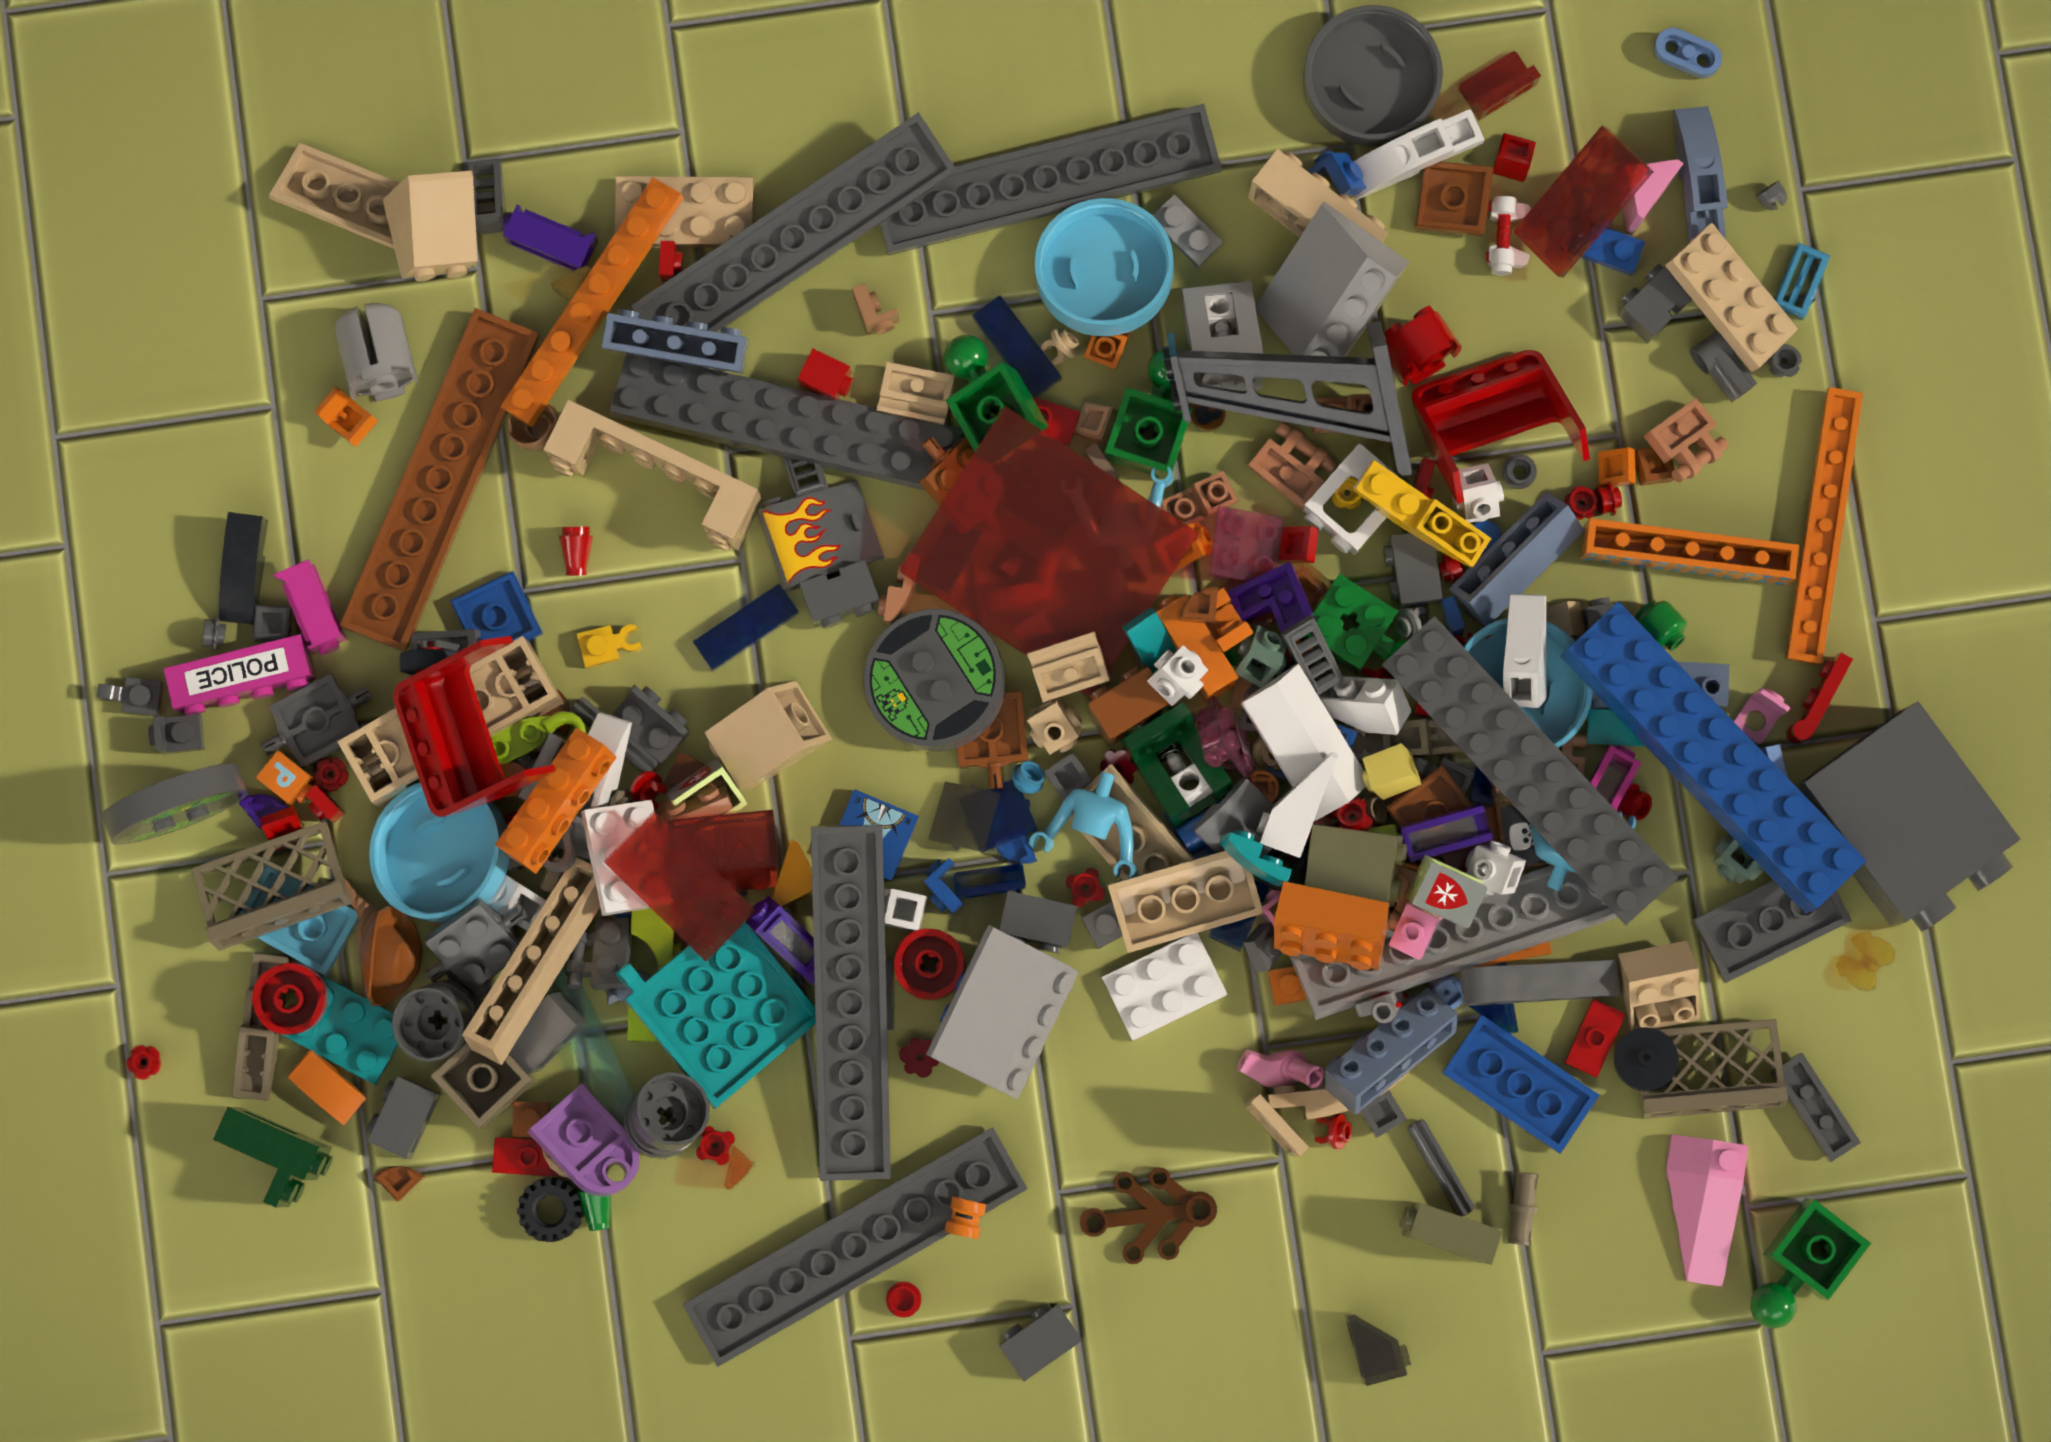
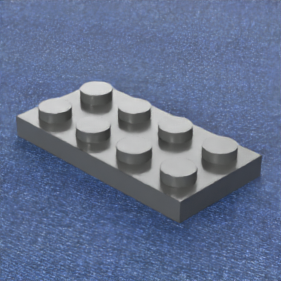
M1774 880L1692 920L1723 983H1727L1852 921L1837 891L1818 909L1805 914Z

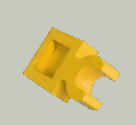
M634 624L626 625L617 634L613 633L611 625L577 633L585 668L588 669L619 661L618 650L624 649L628 652L641 650L642 644L640 642L628 644L626 641L629 633L638 631L637 626Z

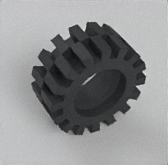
M544 1178L534 1181L533 1184L525 1188L524 1194L518 1200L520 1202L519 1208H517V1214L520 1217L519 1223L525 1228V1232L529 1236H533L538 1241L556 1242L571 1236L580 1226V1220L584 1215L580 1198L577 1194V1188H574L570 1182L561 1180V1178ZM546 1196H555L564 1205L562 1218L554 1224L543 1222L537 1213L539 1202Z

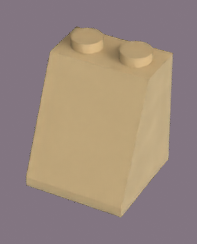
M471 170L410 175L403 179L383 199L401 278L415 277V281H426L433 279L436 275L446 274L447 278H457L466 275L467 270L478 261L474 186Z
M797 681L765 689L704 732L709 739L711 751L721 759L727 769V774L736 787L739 788L740 792L757 787L833 740Z

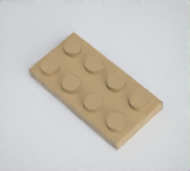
M616 176L615 233L654 176ZM654 177L681 193L684 199L652 247H660L662 240L675 241L677 247L717 248L754 223L753 177Z
M1713 223L1704 227L1665 264L1666 268L1751 372L1760 368L1798 330Z

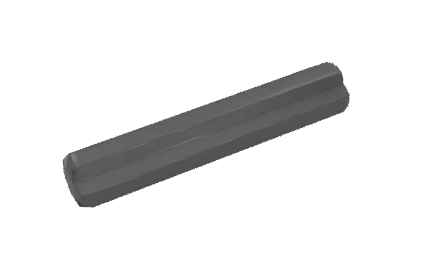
M584 697L579 698L571 708L572 713L579 716L590 728L597 714L601 713ZM629 736L624 758L642 773L653 771L658 765L657 760Z
M1420 1119L1409 1125L1408 1131L1456 1215L1463 1217L1475 1209L1474 1204L1426 1121Z

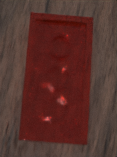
M1602 125L1512 232L1558 277L1564 278L1654 171L1608 127Z
M655 811L604 860V863L704 961H707L756 911Z

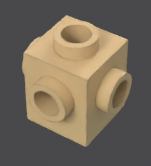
M1062 697L1046 701L1029 711L1027 721L1032 727L1030 734L1039 748L1045 747L1049 755L1057 750L1060 753L1066 752L1078 743L1077 738L1081 732L1080 725L1082 724V719L1072 705L1067 707Z

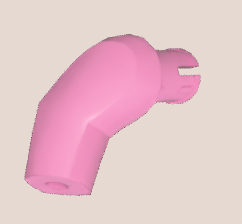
M1246 1049L1237 1065L1238 1071L1266 1087L1285 1086L1300 1081L1311 1088H1316L1320 1086L1324 1079V1070L1319 1068L1320 1066L1307 1062L1304 1054L1295 1050H1284L1265 1055Z

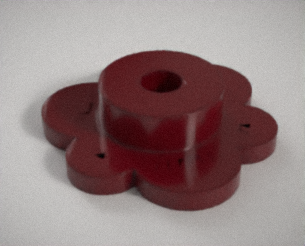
M1113 749L1108 750L1105 753V759L1100 762L1101 771H1104L1112 764L1131 785L1134 782V773L1137 771V767L1131 761L1128 752L1125 749H1119L1117 752Z
M913 1038L910 1040L909 1046L901 1048L899 1058L905 1063L904 1070L906 1073H916L921 1078L930 1076L932 1067L939 1064L938 1060L926 1055L932 1040L927 1039L921 1042L919 1038ZM918 1054L923 1055V1059L921 1061L917 1060Z

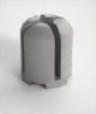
M365 304V311L378 363L367 323L364 317L360 315L359 308L356 306L346 311L336 321L335 335L350 397L357 400L356 394L363 396L374 395L375 401H382L405 394L404 386L410 384L413 380L417 384L418 377L403 319L399 311L389 304Z

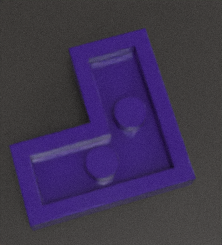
M1290 561L1227 591L1241 620L1247 623L1272 611L1280 632L1310 615L1314 617L1298 575Z

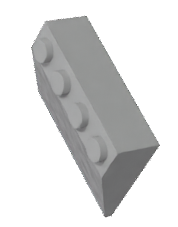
M1323 202L1255 306L1256 311L1293 355L1346 357L1367 327L1366 324L1371 321L1410 262L1326 202Z
M988 925L926 1055L1018 1100L1036 1060L1043 1050L1047 1037L1058 1019L1059 1012L1073 987L1079 971Z

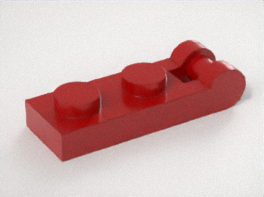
M1842 652L1834 656L1833 659L1827 657L1818 672V676L1822 677L1817 689L1811 688L1802 702V706L1806 709L1801 719L1787 728L1786 737L1788 741L1793 744H1800L1813 736L1853 658Z

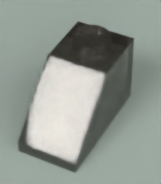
M1344 1314L1363 1385L1369 1386L1407 1376L1406 1367L1410 1366L1411 1362L1406 1345L1400 1346L1397 1339L1355 1314Z

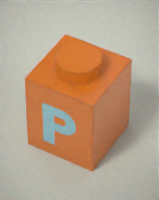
M279 750L255 777L286 803L294 807L298 802L303 804L309 799L305 794L315 783L314 777Z

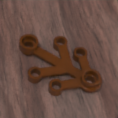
M1158 1167L1149 1174L1150 1184L1157 1189L1163 1188L1181 1203L1179 1205L1165 1206L1137 1184L1132 1174L1120 1172L1114 1178L1116 1190L1121 1193H1127L1146 1209L1105 1214L1098 1208H1090L1081 1215L1080 1227L1086 1235L1097 1237L1102 1235L1107 1228L1148 1223L1134 1242L1127 1244L1123 1249L1125 1261L1129 1264H1138L1144 1257V1251L1168 1220L1182 1219L1171 1237L1163 1239L1158 1245L1159 1255L1163 1259L1172 1260L1177 1257L1179 1247L1194 1227L1207 1226L1215 1219L1217 1205L1214 1198L1208 1193L1201 1191L1189 1193L1170 1178V1174L1166 1169ZM1158 1171H1162L1166 1175V1182L1162 1185H1157L1153 1181V1175ZM1124 1175L1131 1179V1186L1125 1190L1118 1186V1179ZM1197 1202L1203 1203L1206 1207V1212L1202 1216H1196L1192 1211L1193 1205ZM1092 1215L1098 1216L1101 1220V1224L1097 1229H1090L1087 1225V1219ZM1167 1242H1171L1175 1246V1252L1171 1256H1166L1162 1252V1246ZM1132 1246L1140 1250V1256L1137 1260H1130L1126 1255L1127 1250Z

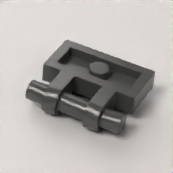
M630 918L596 919L595 932L587 933V929L585 930L570 954V960L566 962L565 974L568 976V988L581 989L583 977H591L590 986L594 990L627 988L614 973L625 964L628 965L631 961L633 935L631 934ZM585 948H593L592 962H584Z

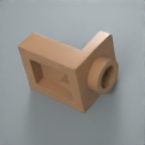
M865 283L852 288L853 298L867 334L875 331L876 335H880L895 328L894 324L899 322L897 309L877 315L876 312L881 311V307L875 291L869 293Z

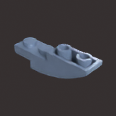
M1705 106L1673 110L1676 153L1677 159L1683 162L1678 171L1679 179H1683L1688 242L1710 223H1713L1726 239L1723 210L1728 208L1726 187L1718 140L1709 108Z

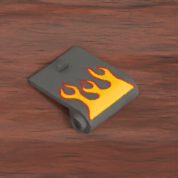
M857 480L782 501L781 497L772 498L761 504L763 509L757 512L784 591L801 588L800 582L823 574L827 576L838 573L840 568L865 560L868 564L884 558Z

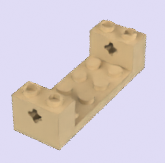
M567 401L543 449L550 459L549 463L554 465V470L568 477H572L574 473L583 477L600 442L604 443V448L618 455H621L623 451L628 452L631 456L635 457L634 461L637 464L653 470L655 465L666 472L665 476L682 485L687 480L697 487L696 491L714 499L701 524L707 534L706 537L710 539L709 543L722 550L728 551L730 547L739 550L762 503V498L757 488L575 402Z
M524 636L477 661L470 667V676L491 737L527 716L540 717L564 703L534 649ZM396 708L337 741L371 803L381 808L389 804L400 792L410 787L408 784L419 778Z

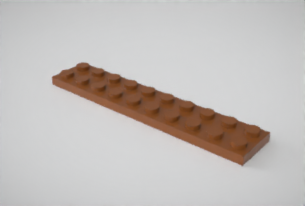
M474 308L339 626L399 651L405 652L408 650L411 643V635L417 629L508 414L500 406L528 366L540 338L538 332Z

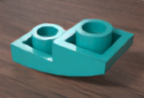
M1151 607L1122 627L1143 667H1149L1153 674L1158 670L1154 663L1168 649L1173 654L1177 651L1161 620Z
M1589 709L1587 744L1646 747L1612 710Z
M1234 830L1233 833L1230 832L1221 836L1219 843L1237 863L1255 876L1276 886L1283 885V881H1289L1292 870L1283 867L1282 860L1268 855H1263L1262 859L1259 858L1263 844L1253 841L1254 835L1245 831Z

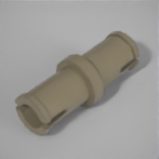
M1516 1172L1513 1203H1509V1211H1512L1508 1243L1531 1246L1533 1214H1537L1538 1207L1534 1205L1539 1174Z

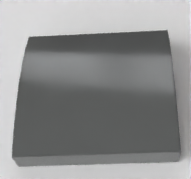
M1240 778L1220 804L1211 805L1192 831L1214 853L1225 851L1219 843L1220 838L1227 833H1233L1234 830L1248 832L1255 836L1253 841L1260 843L1263 834L1256 831L1263 812L1271 814L1273 804L1247 778ZM1263 844L1259 858L1262 859V856L1267 855L1273 848Z

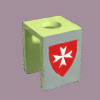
M717 758L666 793L671 803L675 806L719 775H722L734 792L730 796L733 809L691 826L690 829L696 838L701 837L748 805Z
M1424 855L1405 897L1415 906L1462 927L1469 928L1486 894L1487 887L1481 884L1478 878Z

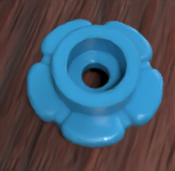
M1025 761L1014 767L1012 779L1019 791L1034 794L1035 791L1039 792L1042 789L1045 773L1038 764Z

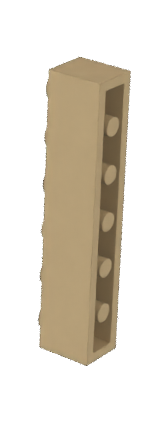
M576 858L572 867L563 873L462 1035L471 1050L500 1065L503 1064L600 908L591 864Z

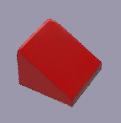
M1503 133L1493 166V173L1524 182L1531 166L1536 142Z

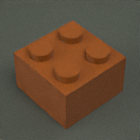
M1137 666L1120 677L1121 681H1119L1120 684L1113 689L1106 685L1090 695L1091 699L1090 703H1088L1087 713L1108 747L1120 741V739L1125 737V733L1135 726L1148 723L1154 719L1158 711L1170 706L1147 682L1153 675L1149 667L1140 671Z

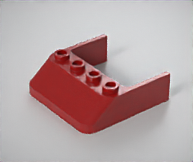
M1524 350L1422 384L1412 392L1413 408L1432 458L1436 460V465L1457 504L1464 502L1459 470L1451 456L1553 422L1560 423L1582 460H1590L1586 427L1545 358L1538 351Z
M511 636L480 640L399 682L394 689V704L428 807L438 817L454 815L500 799L556 772L554 765L523 770L506 779L504 778L470 676V667L473 663L513 643Z

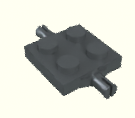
M330 673L269 706L277 722L279 734L261 742V747L265 754L269 756V754L286 746L293 752L300 767L305 769L340 750L341 748L337 741L361 728L356 718L355 708L372 700L373 697L366 686L349 696L340 689L333 674Z
M481 898L474 901L426 936L425 944L440 959L438 963L426 970L427 977L431 978V981L435 983L445 974L451 972L457 975L471 991L475 990L503 970L518 947L521 939L515 934L512 926L527 917L525 909H522V906L518 904L505 915H501L492 910Z

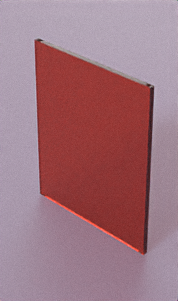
M1004 406L909 556L901 564L899 572L1026 656L1029 652L1095 631L1109 672L1129 641L1122 627L1152 606L1192 543L1197 540L1199 533L1013 410ZM1100 684L1079 691L1090 697L1091 694L1096 692Z

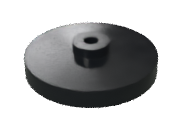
M1648 1027L1637 1028L1625 1034L1618 1042L1614 1052V1067L1619 1078L1630 1088L1642 1092L1656 1091L1666 1086L1673 1079L1678 1067V1052L1673 1041L1662 1031Z

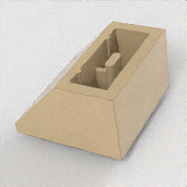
M1687 941L1618 954L1620 986L1630 1031L1643 1027L1656 1029L1700 1020L1699 968Z

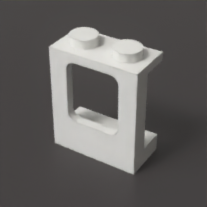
M1360 443L1309 499L1302 510L1307 514L1304 519L1311 526L1318 528L1319 531L1323 528L1333 537L1331 542L1337 549L1345 554L1350 551L1354 556L1386 520V517L1376 511V508L1356 532L1348 533L1323 511V505L1348 477H1355L1359 480L1372 460L1377 461L1394 473Z

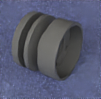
M447 979L415 989L401 998L394 1010L392 1027L395 1040L405 1053L416 1060L432 1062L445 1059L455 1054L467 1043L462 1034L479 1009L480 1001L467 986L461 982ZM440 1013L443 1017L448 1018V1023H446L445 1019H440Z
M673 1072L654 1076L635 1094L624 1112V1129L627 1138L637 1151L650 1158L667 1159L679 1155L704 1131L709 1120L710 1104L705 1091L696 1080L682 1073ZM661 1115L667 1118L664 1125L658 1122Z

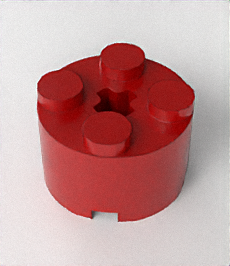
M1426 306L1419 310L1413 316L1414 319L1405 325L1401 322L1396 323L1384 333L1387 338L1386 343L1391 368L1404 386H1407L1409 379L1414 385L1433 376L1446 366L1443 360L1450 353L1455 358L1462 349V346L1440 313L1434 311L1431 306Z
M924 928L912 932L902 940L894 958V971L900 985L913 997L925 1001L940 1000L955 991L960 975L965 970V958L960 945L951 935L938 929ZM925 956H929L932 960L939 959L940 962L936 964L937 971L931 974L928 970L921 971L920 967L924 965L923 958Z
M283 963L270 968L259 977L253 989L252 1003L258 1019L267 1029L284 1035L300 1034L312 1029L321 1021L328 1005V992L323 979L313 969L302 964ZM294 989L296 991L295 997L299 999L297 1005H291L288 1009L285 1007L286 1001L282 999L283 993H290Z

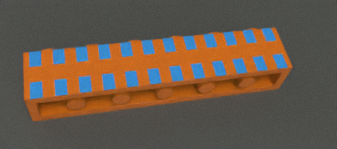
M1590 518L1583 527L1585 531L1582 536L1580 559L1781 585H1788L1796 579L1799 544Z

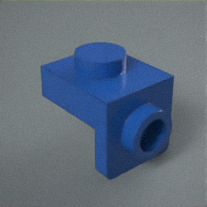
M1327 151L1319 155L1314 160L1315 165L1307 170L1311 175L1314 172L1322 177L1329 174L1340 195L1354 196L1366 189L1362 180V171L1351 160L1348 153Z
M950 858L944 863L941 859L933 863L925 871L928 878L924 881V884L933 893L929 897L930 901L942 913L948 909L954 914L963 906V903L941 880L955 866Z

